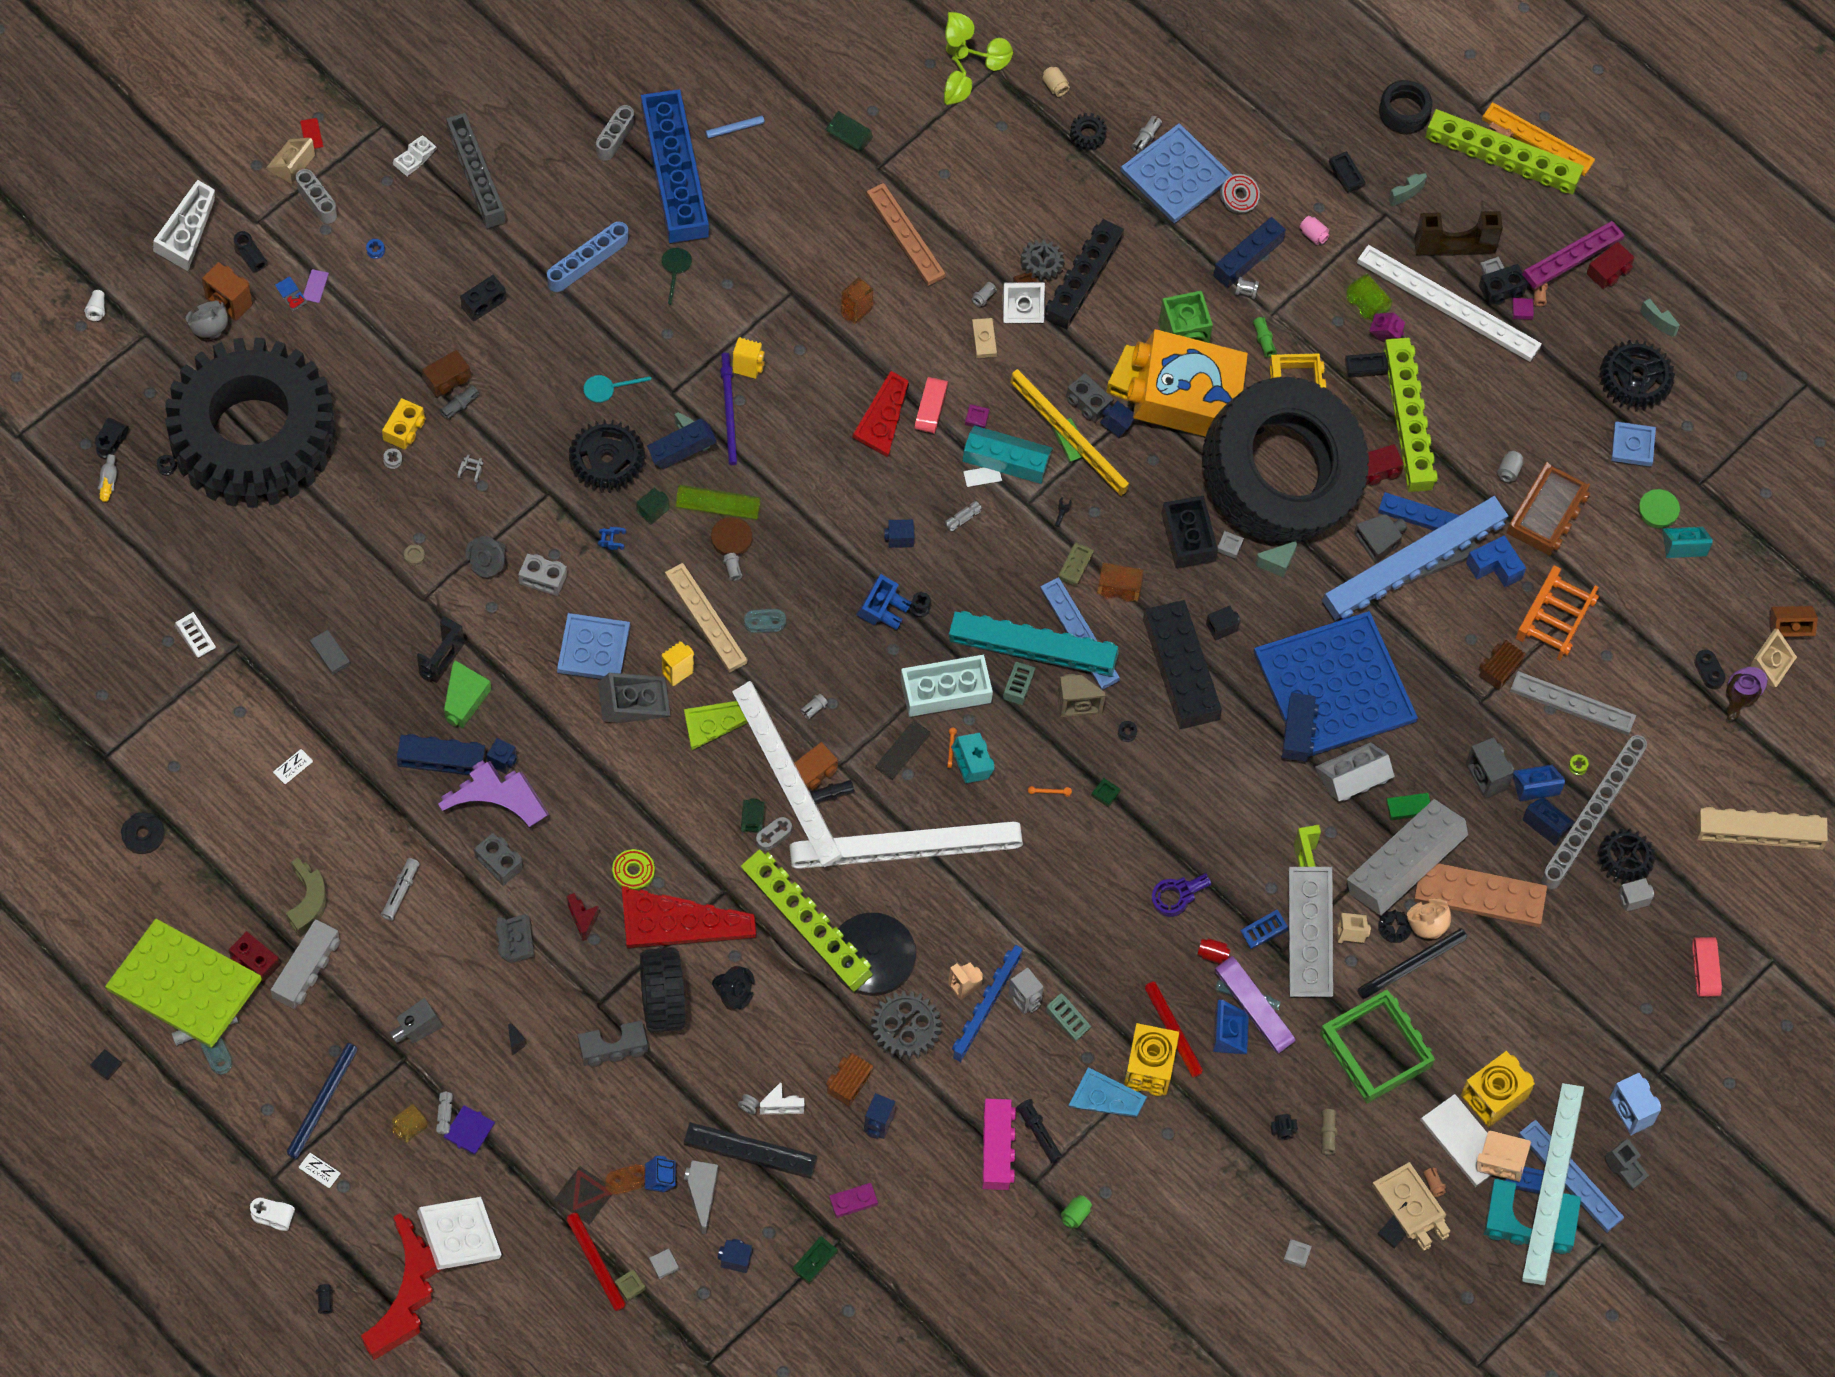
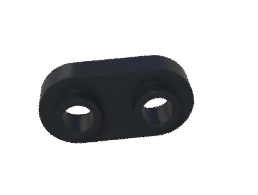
M1710 650L1699 651L1694 659V664L1704 684L1714 690L1721 688L1725 681V673L1715 654ZM1703 657H1707L1709 661H1705ZM1712 675H1717L1718 678H1713Z

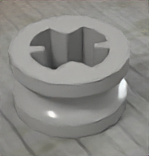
M394 448L385 451L384 465L390 469L398 468L402 463L401 452ZM395 455L397 461L394 462L393 460V462H390L389 456L393 457Z
M743 1094V1101H739L738 1106L749 1114H755V1108L760 1106V1102L750 1095Z

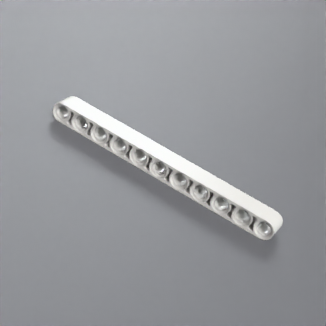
M1003 822L834 838L843 857L828 866L1015 849L1023 845L1021 826L1018 822ZM799 841L790 844L791 865L793 868L824 867L810 841Z

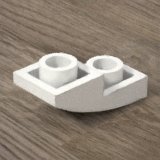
M422 135L408 145L407 151L393 160V165L403 174L409 176L435 152L437 147Z

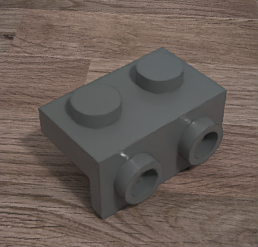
M523 914L507 920L503 917H497L496 933L499 937V955L510 963L533 957L529 916Z

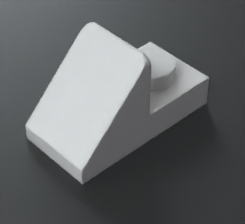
M779 1083L760 1102V1115L804 1114V1098H799L798 1096L782 1098V1083Z

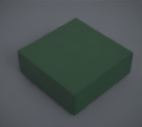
M1103 778L1091 796L1109 808L1121 792V789Z

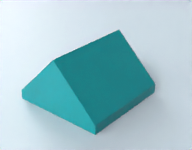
M1704 527L1662 528L1666 558L1702 557L1708 555L1713 539Z

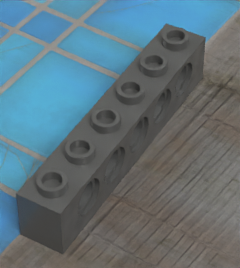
M466 113L446 118L448 134L486 229L505 223L504 208Z

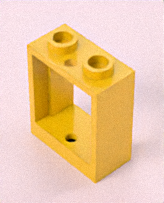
M1320 354L1271 355L1269 362L1270 379L1281 377V369L1313 368L1314 383L1319 384L1321 388H1326V380L1322 379L1324 361H1320Z

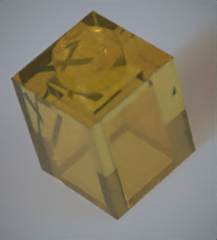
M414 1104L392 1119L393 1133L398 1139L403 1138L406 1143L427 1128L426 1119Z

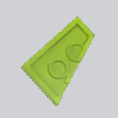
M737 701L684 709L691 751L748 723Z

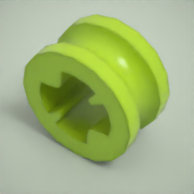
M1580 754L1574 755L1569 763L1571 773L1577 776L1585 774L1589 765L1587 758ZM1576 761L1581 762V769L1576 768Z

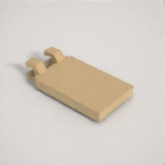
M1410 1162L1373 1182L1372 1187L1390 1213L1395 1216L1405 1231L1406 1236L1412 1240L1416 1239L1423 1252L1431 1248L1430 1244L1432 1243L1426 1233L1427 1231L1434 1228L1441 1241L1449 1237L1450 1229L1444 1219L1446 1213ZM1405 1202H1407L1406 1206L1399 1209Z

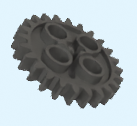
M902 991V996L900 997L896 992H894L893 999L886 996V1004L881 1001L879 1002L880 1009H874L876 1016H872L871 1022L875 1024L871 1025V1030L876 1031L873 1033V1039H878L877 1046L884 1044L883 1052L890 1049L891 1057L895 1053H899L900 1060L903 1054L907 1055L908 1060H910L911 1054L919 1058L920 1051L926 1055L927 1047L930 1049L934 1048L933 1042H938L939 1037L937 1035L941 1034L939 1026H941L942 1020L938 1019L940 1012H934L936 1005L929 1006V998L922 1001L921 993L916 998L914 997V991H911L909 996H906L905 991ZM907 1008L910 1012L903 1014L900 1012V1009ZM919 1021H923L927 1025L925 1027H919L916 1023ZM893 1023L896 1025V1028L888 1029L886 1025ZM898 1033H900V1035L898 1036V1038H896V1039L893 1038V1037H895ZM904 1037H911L913 1041L908 1043L902 1039Z

